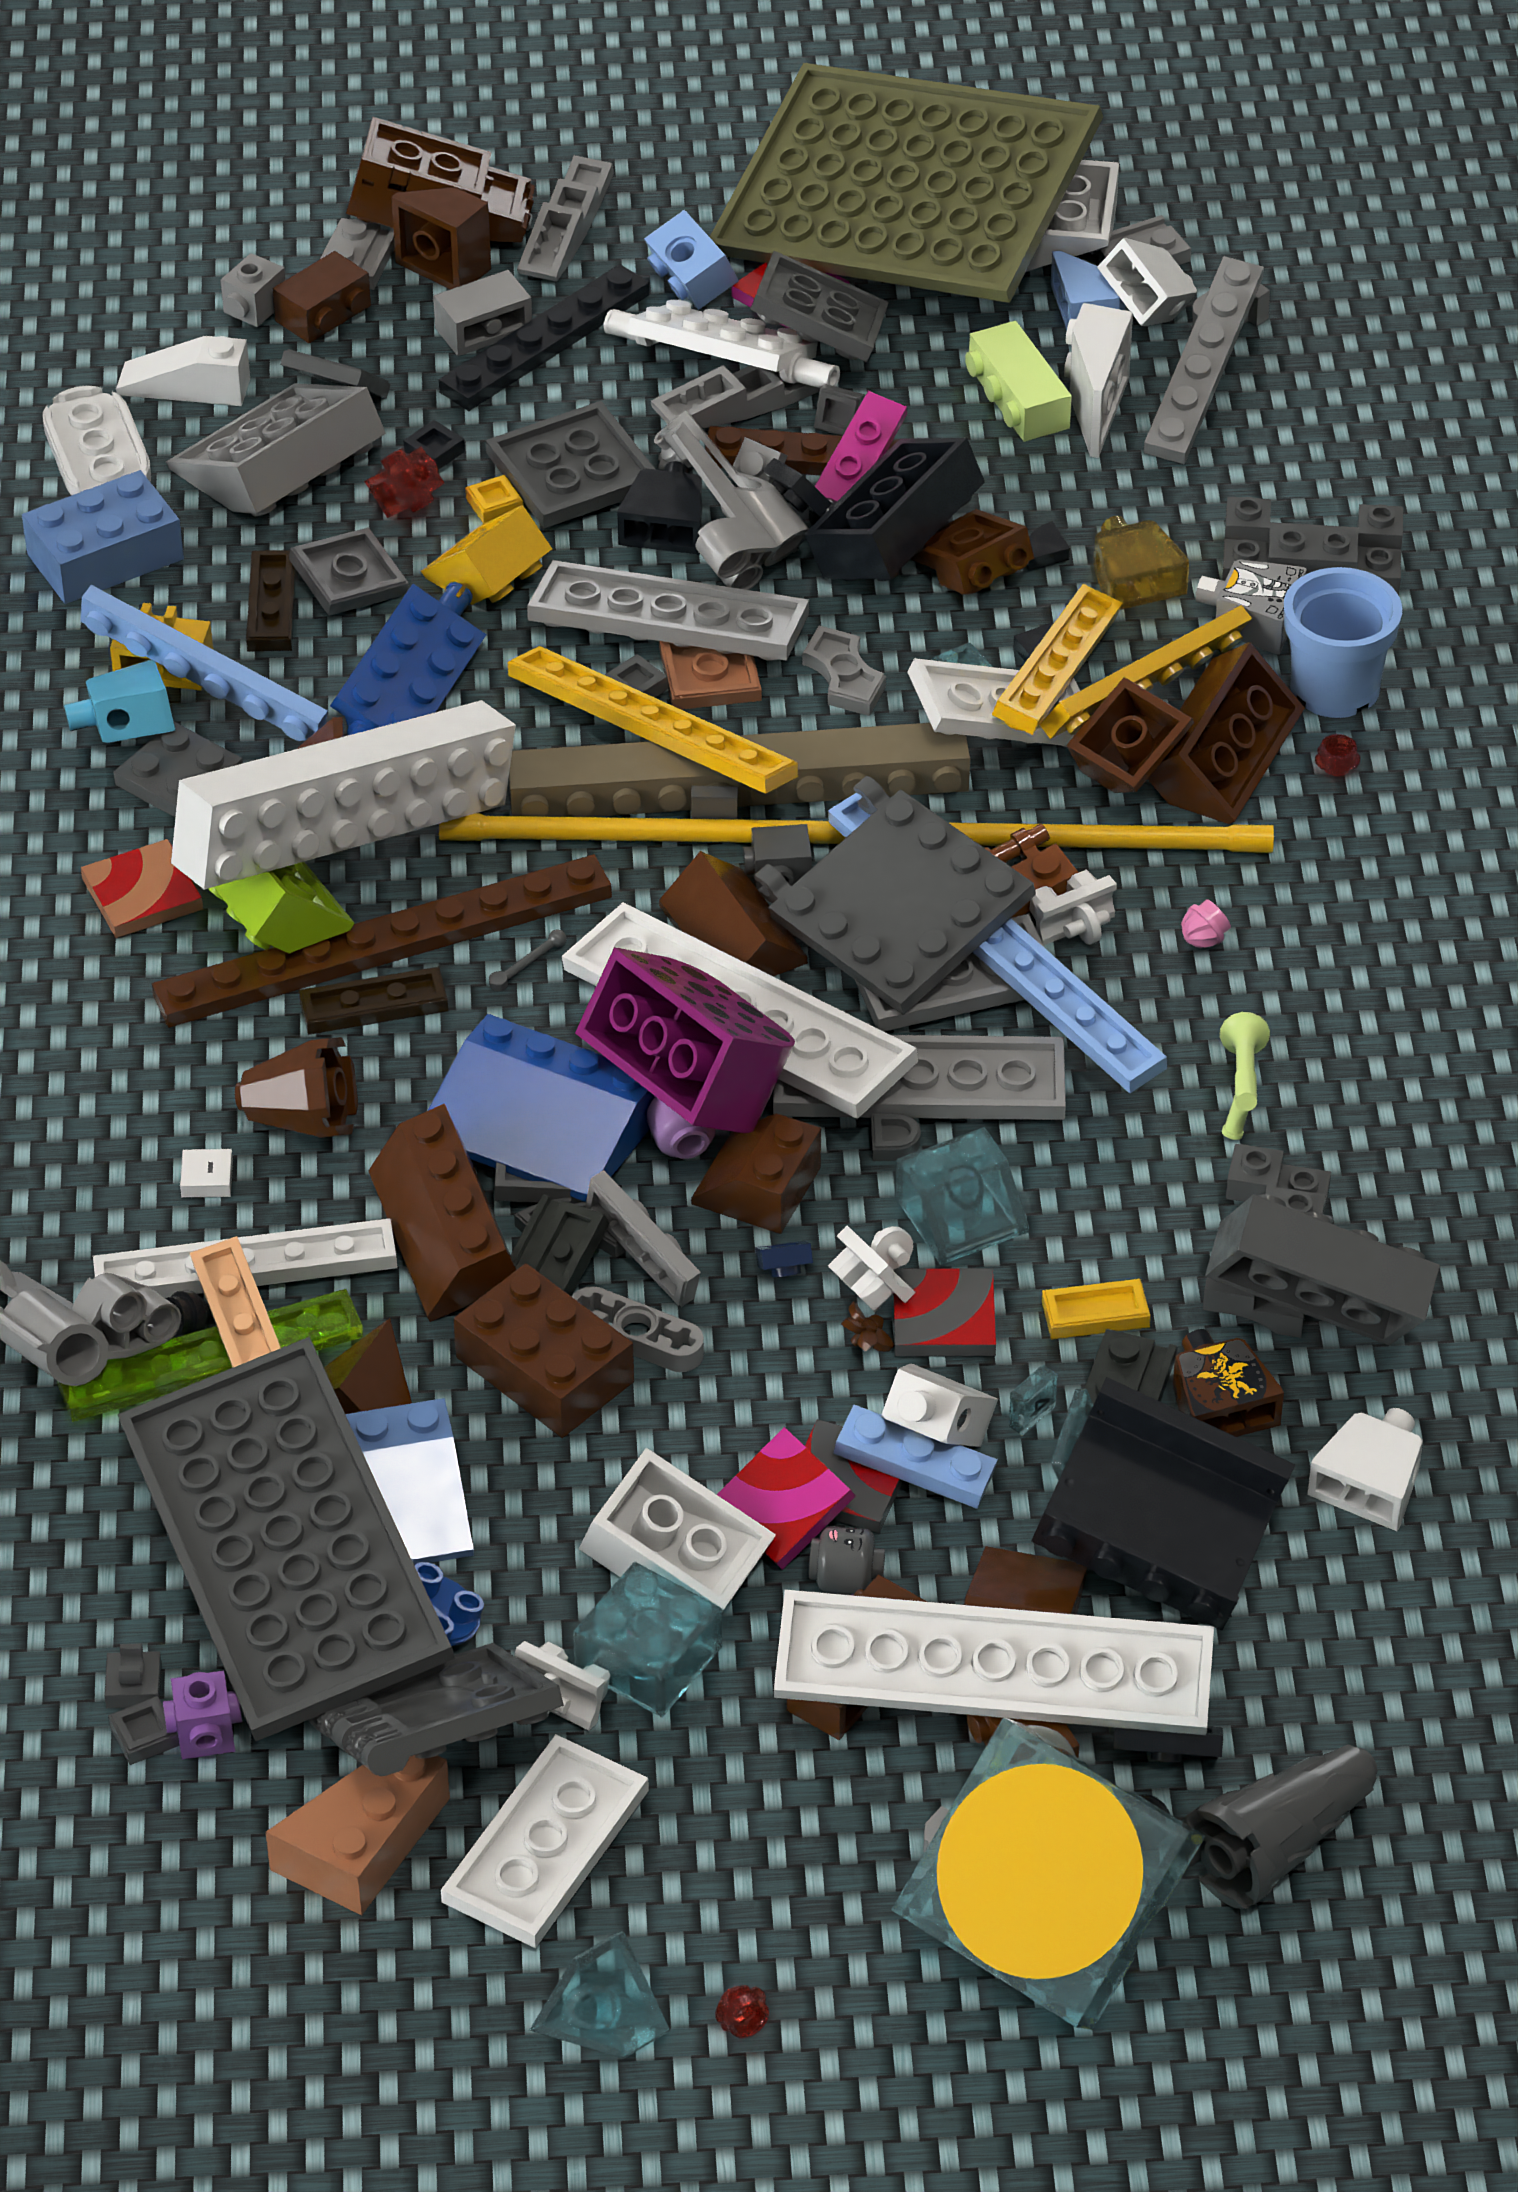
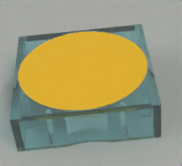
M1003 1717L891 1910L1074 2027L1093 2030L1133 1962L1138 1942L1153 1917L1168 1902L1205 1836L1141 1796L1126 1792L1098 1775L1084 1761L1022 1723Z

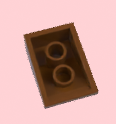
M985 1546L967 1591L964 1605L1077 1615L1088 1568L1072 1561Z

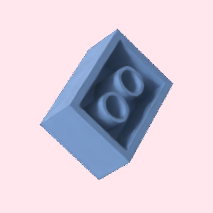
M141 470L22 514L27 555L64 604L81 599L90 585L104 590L184 559L180 519Z

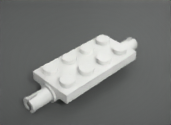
M668 300L666 305L647 307L645 312L637 315L613 309L605 317V333L635 340L640 345L651 346L662 342L775 372L779 371L781 381L792 384L798 382L820 388L825 384L836 387L839 382V366L812 360V358L816 357L818 342H810L801 338L796 333V330L792 328H779L777 331L765 328L766 323L758 319L745 318L738 321L728 318L729 314L722 310L705 309L703 312L691 309V303L682 300Z

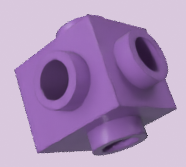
M224 1671L197 1672L184 1677L170 1678L173 1700L163 1701L167 1734L178 1732L182 1760L235 1752L232 1724L242 1722L241 1709L235 1692H227Z

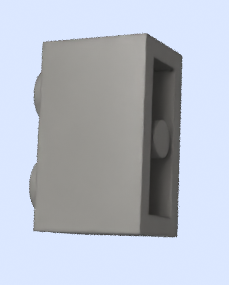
M509 270L433 295L435 329L457 356L493 345L532 320L531 296Z

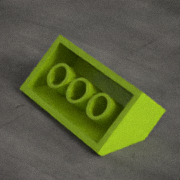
M305 862L208 888L216 897L225 901L228 905L226 912L234 920L244 925L247 929L245 936L252 943L265 950L273 946L284 952L291 953L348 932L355 924Z

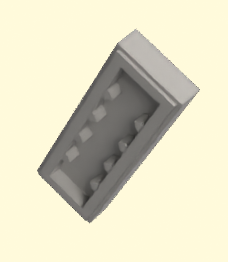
M605 1170L592 1177L585 1207L603 1213L610 1223L607 1228L608 1232L677 1305L683 1307L695 1299L701 1272L682 1253L677 1240L668 1233L664 1234L650 1219L644 1205L636 1199L632 1200Z

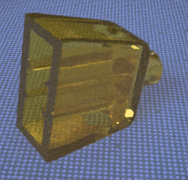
M1112 516L1104 521L1101 531L1095 535L1094 570L1101 592L1123 603L1120 610L1187 594L1189 559L1156 522L1146 520L1128 525L1121 516Z

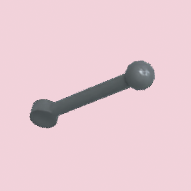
M559 929L553 930L549 934L547 941L507 970L491 973L489 976L490 988L494 991L505 990L508 987V980L553 947L559 948L564 946L567 941L565 932Z

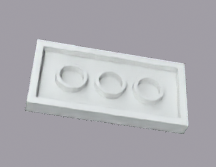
M914 658L907 672L934 732H941L947 735L979 736L986 739L1016 740L1030 744H1054L1067 747L1066 745L1075 735H1070L1068 731H1065L1050 739L1040 725L1034 734L1031 735L1025 731L1009 727L1003 720L992 715L997 700L1019 670ZM1074 678L1049 713L1060 701L1080 691Z
M555 1734L442 1887V1903L536 1948L649 1791L648 1778Z

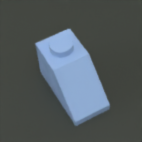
M1052 251L1051 287L1066 330L1069 320L1071 318L1077 319L1083 303L1125 310V304L1098 270V266L1063 251Z

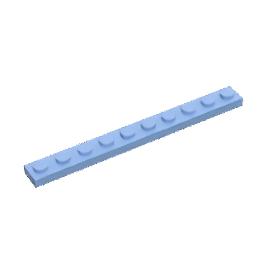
M858 793L853 794L828 810L829 823L845 838L871 816L858 806L857 801L862 798ZM1008 919L973 951L977 957L1127 1092L1132 1093L1167 1069L1166 1055L1013 919Z

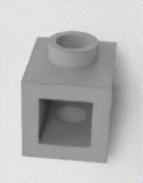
M250 253L221 279L224 313L256 327L262 324L274 313L272 288L286 280L285 267Z

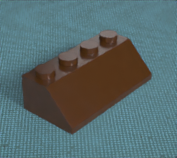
M1251 642L1221 654L1210 661L1179 710L1191 717L1194 724L1148 777V780L1170 805L1227 824L1235 822L1305 707Z
M445 1103L399 1123L368 1171L388 1219H391L392 1231L429 1321L432 1322L474 1303L517 1269L462 1138Z

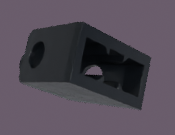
M678 461L667 463L664 470L647 468L640 470L617 511L618 545L700 555L695 544L700 536L697 532L702 528V478L698 474H690L689 468L684 463Z

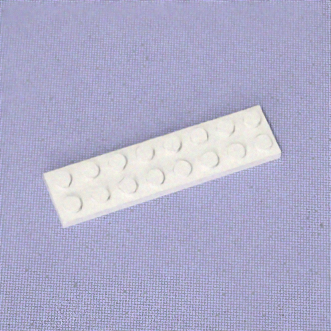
M624 902L562 955L565 971L597 986L614 947L669 957L708 973L785 1029L794 1038L795 1044L778 1078L779 1080L856 1119L866 1112L918 1063L916 1047Z
M785 1590L774 1683V1698L1206 1735L1214 1627Z

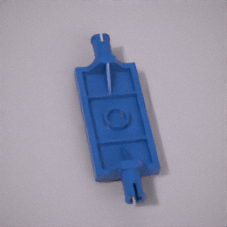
M451 582L447 585L445 592L438 601L415 584L411 585L330 705V707L345 716L348 735L428 715L437 711L487 635L461 617L465 608L473 599L472 593L468 588L464 590L460 598H457L456 594L462 587V584Z

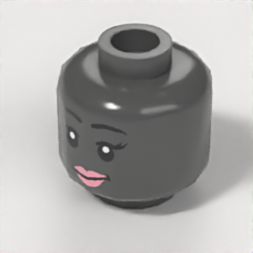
M829 1526L823 1530L820 1538H812L809 1579L817 1580V1586L822 1593L853 1595L859 1589L865 1590L878 1574L882 1577L884 1576L885 1548H875V1537L870 1530Z

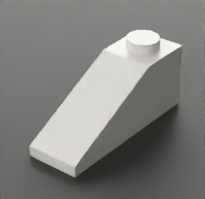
M202 336L126 361L116 387V393L120 396L242 406L250 382L247 339L228 338L225 336Z

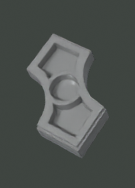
M819 625L802 653V665L816 670L828 682V705L870 716L886 688V676L884 673L869 667L860 657V636Z

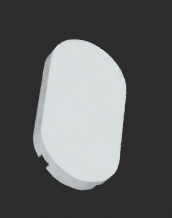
M79 386L59 393L53 398V404L49 408L45 407L43 411L45 435L65 486L71 495L139 470L151 481L149 457L127 403L119 394L113 391L112 395L103 393L102 388L96 386Z

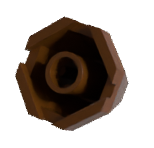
M343 1038L309 1040L244 1071L241 1082H238L235 1086V1101L238 1109L244 1111L249 1121L317 1137L352 1134L354 1124L345 1125L347 1115L357 1114L358 1095L355 1067L350 1055L341 1056L338 1051V1047H346Z

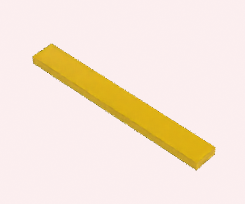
M538 646L508 662V676L765 794L798 777V763L794 760L544 647Z

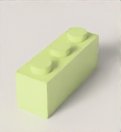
M1016 320L970 333L969 352L965 355L968 372L972 377H977L984 387L988 400L996 403L1003 414L1007 426L1013 427L1023 442L1070 429L1072 395Z

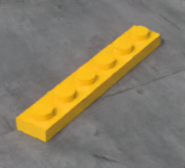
M1082 584L999 697L992 715L1003 720L1009 727L1015 730L1025 731L1033 735L1114 622L1123 603Z
M1242 605L1232 609L1060 701L1040 724L1041 728L1050 739L1065 731H1068L1070 735L1077 733L1123 677L1148 692L1153 688V684L1158 681L1164 686L1183 672L1185 666L1189 665L1192 670L1196 669L1212 657L1213 651L1219 649L1223 654L1236 646L1243 639L1240 632L1252 620L1251 616Z

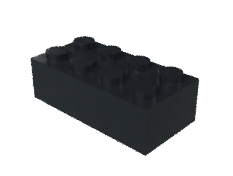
M968 438L899 439L805 533L823 579H843L845 581L877 579L878 581H888L901 573V568L914 555L925 548L926 542L937 531L947 526L949 519L962 506L968 504L972 499V495L985 483Z

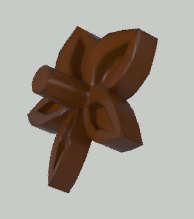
M853 1301L849 1306V1313L852 1318L847 1317L841 1323L845 1328L856 1333L850 1339L851 1343L855 1346H860L865 1352L872 1348L877 1351L889 1352L894 1347L890 1336L882 1330L884 1318L876 1314L865 1317L861 1309Z

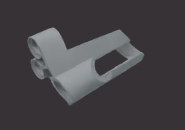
M686 409L661 431L663 439L680 460H689L720 503L722 513L726 516V518L716 519L707 523L697 532L700 536L695 544L696 549L726 587L750 590L759 582L763 575L761 565H774L791 553L797 552L799 550L798 547L805 541V533L809 528L774 485L758 477L738 473ZM700 440H702V442L706 445V447L710 450V452L714 455V457L718 460V462L722 465V467L726 470V472L730 475V477L734 480L738 487H735L731 483V481L727 478V476L723 473V471L719 468V466L715 463V461L699 443Z
M0 1260V1290L12 1298L5 1309L0 1306V1339L64 1385L78 1386L87 1384L101 1373L108 1359L131 1357L166 1343L176 1334L181 1324V1313L176 1305L150 1287L132 1281L129 1278L112 1273H103L94 1279L89 1277L73 1304L25 1274L10 1271L7 1265Z

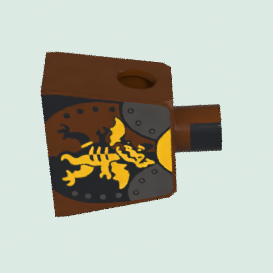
M1206 1329L1194 1330L1183 1338L1182 1347L1184 1352H1180L1175 1356L1173 1390L1179 1411L1235 1437L1281 1425L1284 1392L1245 1340L1234 1338L1214 1343L1209 1331Z

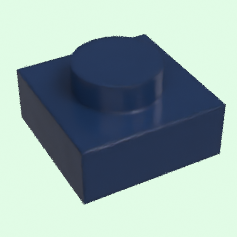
M804 1240L755 1247L758 1267L763 1270L771 1269L772 1277L800 1274L802 1264L813 1263L811 1243Z

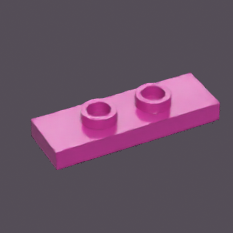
M868 391L815 487L826 498L838 501L887 452L907 416V407Z

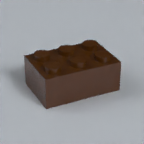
M527 1263L453 1318L456 1358L561 1438L568 1435L634 1383L633 1342Z

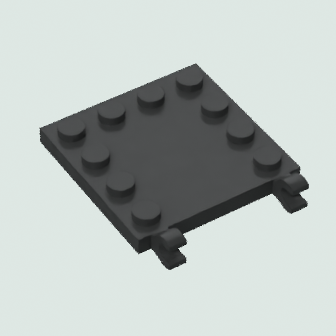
M865 776L853 788L855 792L862 796L857 801L858 806L871 815L793 886L770 864H766L754 875V878L763 884L758 890L759 894L772 903L768 908L773 920L904 1015L1036 895V891L1032 881L900 789L890 798L873 778Z

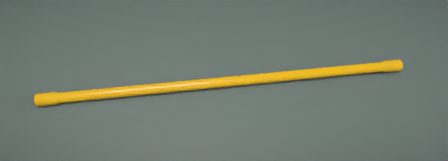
M475 813L439 823V839L445 841L533 839L752 843L751 828L799 824H807L810 844H840L845 837L829 821L486 816ZM949 823L981 846H999L1011 839L1010 835L1019 829L1025 828L1029 830L1039 825ZM1043 824L1049 833L1050 840L1037 846L1050 847L1056 843L1059 847L1203 849L1273 853L1274 827L1273 825L1237 824L1227 827Z

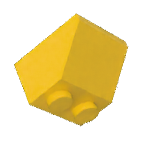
M522 505L475 528L421 570V573L425 579L443 589H446L447 585L451 582L462 584L456 596L460 598L464 590L468 588L473 597L471 605L486 598H489L491 603H494L514 589L510 582L516 577L523 580L543 566L539 559L552 550V547Z

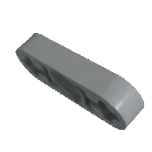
M585 1287L572 1295L575 1300L607 1324L609 1322L613 1323L610 1326L632 1341L634 1356L675 1372L693 1370L703 1361L704 1337L700 1328L695 1324L600 1287ZM631 1323H643L650 1328L647 1333L639 1336L629 1335L623 1331L624 1327Z

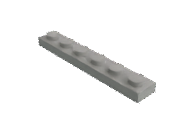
M1223 256L1145 439L1144 454L1185 464L1263 279V266Z

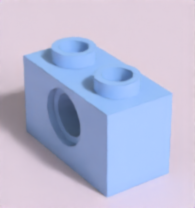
M685 210L644 238L652 253L647 257L652 268L660 278L668 275L670 279L667 282L680 300L688 298L698 310L739 281L726 255Z

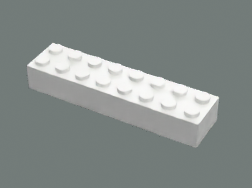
M480 700L179 780L171 864L200 887L208 889L504 806L516 724Z

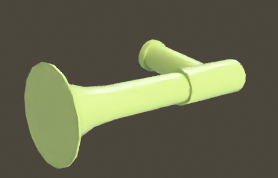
M1240 1012L1231 1015L1223 1022L1220 1028V1039L1223 1046L1229 1052L1236 1054L1235 1095L1226 1124L1223 1125L1221 1131L1225 1137L1233 1140L1242 1138L1248 1112L1257 1105V1075L1255 1073L1254 1054L1265 1048L1270 1036L1267 1022L1261 1016L1251 1012Z

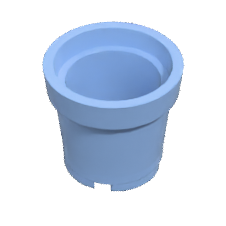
M1332 567L1319 569L1300 577L1287 590L1284 598V626L1286 634L1290 639L1291 648L1290 690L1296 698L1298 695L1306 702L1305 708L1324 717L1345 718L1356 715L1357 708L1366 704L1370 708L1377 701L1387 652L1397 637L1402 617L1400 597L1390 584L1380 577L1363 570Z

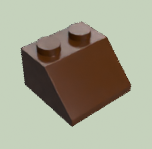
M456 187L399 192L391 197L396 264L448 289L477 281L491 270L488 202Z
M1123 677L1066 746L1083 774L1114 793L1137 792L1191 728L1194 721L1188 715Z
M775 1113L759 1120L755 1130L751 1133L732 1131L691 1197V1204L782 1234L821 1168V1128Z

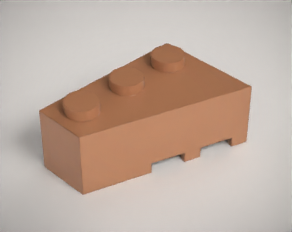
M413 1755L410 1756L402 1771L387 1776H377L361 1765L265 1832L270 1870L353 1912L363 1915L450 1799L447 1760L438 1755L424 1759L415 1758Z

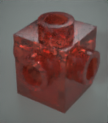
M422 446L408 453L402 447L392 452L380 461L384 468L364 481L387 518L408 508L411 509L412 513L422 509L435 500L431 492L444 484L438 473L435 461L426 454Z

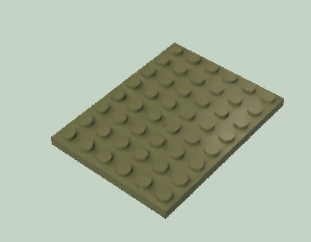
M803 63L713 229L710 238L726 257L768 263L773 251H776L824 273L1010 303L1103 119L1101 107L1099 105Z

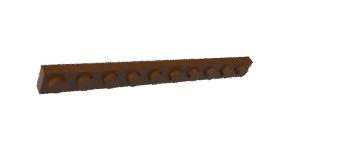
M595 854L359 922L354 924L348 932L291 953L274 947L152 983L153 997L167 1027L170 1028L612 898V887Z

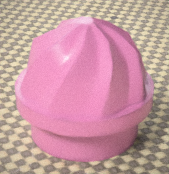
M1207 899L1199 906L1193 904L1189 907L1181 922L1184 939L1187 943L1198 948L1220 944L1224 940V933L1231 928L1224 913Z

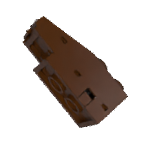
M372 117L346 214L355 216L367 223H379L393 228L391 197L394 194L456 187L488 202L490 241L522 243L526 231L531 226V209L534 203L532 199L535 186L530 183V178L490 167L489 162L492 152L423 131L420 133L419 130L406 126L403 128V125Z

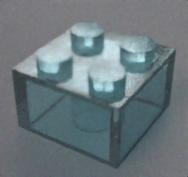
M634 1561L573 1631L575 1666L583 1669L586 1666L595 1664L608 1670L610 1673L609 1689L663 1718L722 1648V1608Z

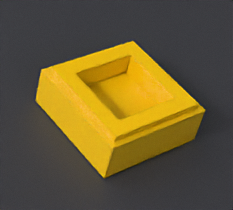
M505 475L465 487L466 500L483 524L523 505L522 498Z

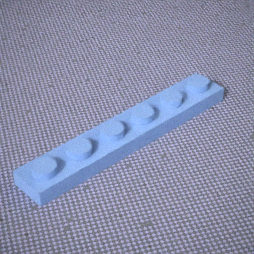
M90 585L82 596L80 622L84 623L93 633L100 636H108L125 645L134 655L148 657L163 665L172 675L179 678L185 677L202 686L211 696L218 699H226L238 705L252 718L257 720L264 719L281 728L290 738L297 741H306L326 724L328 710L99 588Z

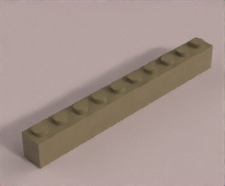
M931 723L738 735L798 763L797 778L765 794L651 741L512 751L508 778L511 816L599 817L691 810L692 785L738 787V807L845 800L857 793L853 787L865 776L873 778L889 797L895 795L900 789L908 795L969 791L970 754L966 735H947L941 732H934Z

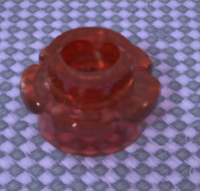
M1341 734L1325 737L1317 749L1318 754L1315 756L1317 766L1333 776L1345 775L1350 769H1356L1360 764V755L1357 753L1355 741Z
M748 1985L732 1987L722 1995L715 2010V2018L721 2023L724 2031H730L735 2037H750L759 2032L769 2018V2008L765 2004L766 1995L757 1986L751 1989Z

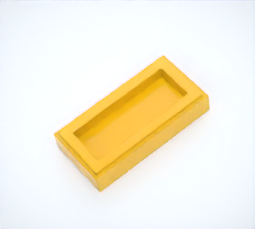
M1141 1279L1042 1290V1306L1051 1340L1105 1333L1106 1329L1125 1331L1150 1327L1151 1316Z

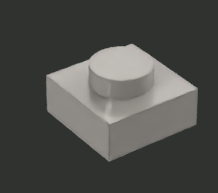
M745 437L733 468L738 473L755 476L772 483L773 480L762 470L773 458L785 464L788 456Z

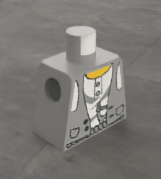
M1239 559L1234 561L1225 581L1202 576L1198 583L1195 600L1199 603L1216 606V618L1242 605L1252 620L1240 632L1243 636L1241 641L1245 643L1251 642L1253 646L1280 655L1288 637L1284 626L1285 594L1296 580L1306 575L1307 568Z

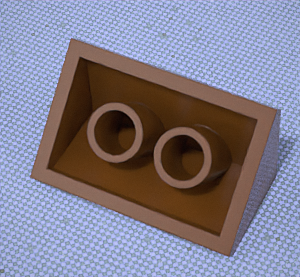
M700 851L659 899L660 908L676 929L773 977L808 964L807 955L790 932L771 918L768 908L769 904L759 894L758 889L749 877L745 875L743 869Z

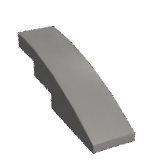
M573 156L565 179H558L549 203L543 202L517 267L519 274L552 281L559 280L587 235L601 206L614 174L612 163Z
M722 365L651 400V406L667 424L686 409L701 428H708L710 426L750 419L786 407L820 392V388L798 382L792 384L781 381L779 371L775 372L750 365L732 374Z

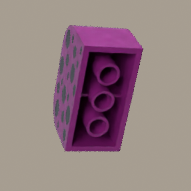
M616 947L613 948L575 1032L576 1035L691 1125L740 1133H751L755 1130L795 1044L794 1038L785 1029L708 973L669 957Z

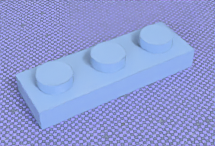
M853 1405L836 1440L833 1454L978 1509L993 1476L998 1459L962 1445L946 1444L884 1419L881 1417V1414Z

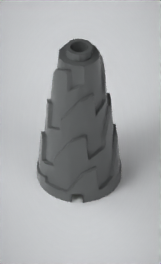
M1347 1744L1324 1755L1308 1757L1277 1775L1269 1774L1240 1790L1226 1792L1188 1813L1182 1824V1843L1190 1866L1201 1860L1208 1871L1207 1874L1199 1878L1200 1882L1216 1898L1234 1908L1247 1909L1264 1899L1277 1885L1276 1883L1314 1852L1311 1849L1344 1821L1343 1816L1374 1790L1373 1786L1376 1782L1378 1771L1374 1758L1365 1749Z

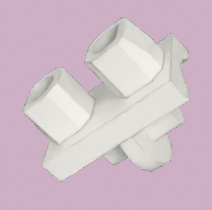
M1086 869L1072 875L1067 881V892L1058 896L1052 888L1047 886L1035 890L1036 895L1030 899L1029 910L1036 920V930L1043 945L1064 937L1072 938L1077 935L1089 945L1101 940V925L1109 923L1111 918L1115 917L1112 896L1117 888V883L1110 875L1097 880Z
M848 1226L837 1235L847 1247L828 1267L874 1312L893 1293L904 1303L916 1293L893 1271V1269L906 1265L912 1254L913 1240L904 1229L891 1226L878 1231L874 1236L871 1247Z
M524 1641L516 1647V1658L559 1685L564 1706L550 1710L548 1714L552 1712L587 1730H590L597 1724L601 1702L607 1694L610 1679L608 1670L595 1664L581 1669L567 1662L568 1656L565 1654L564 1649L550 1642L538 1648Z

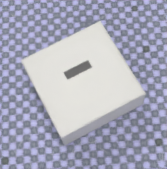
M232 1149L183 1150L180 1181L181 1197H231Z

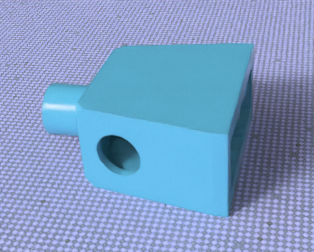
M153 660L88 679L86 687L89 699L64 705L70 731L96 725L101 740L105 743L175 731L167 691L157 665Z

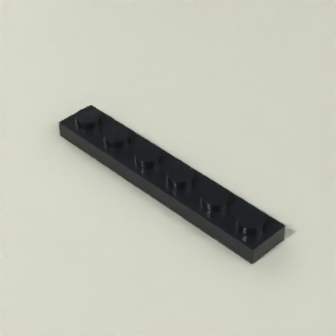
M621 264L615 266L439 379V393L467 411L472 410L604 325L605 317L610 310L626 311L649 296V282Z

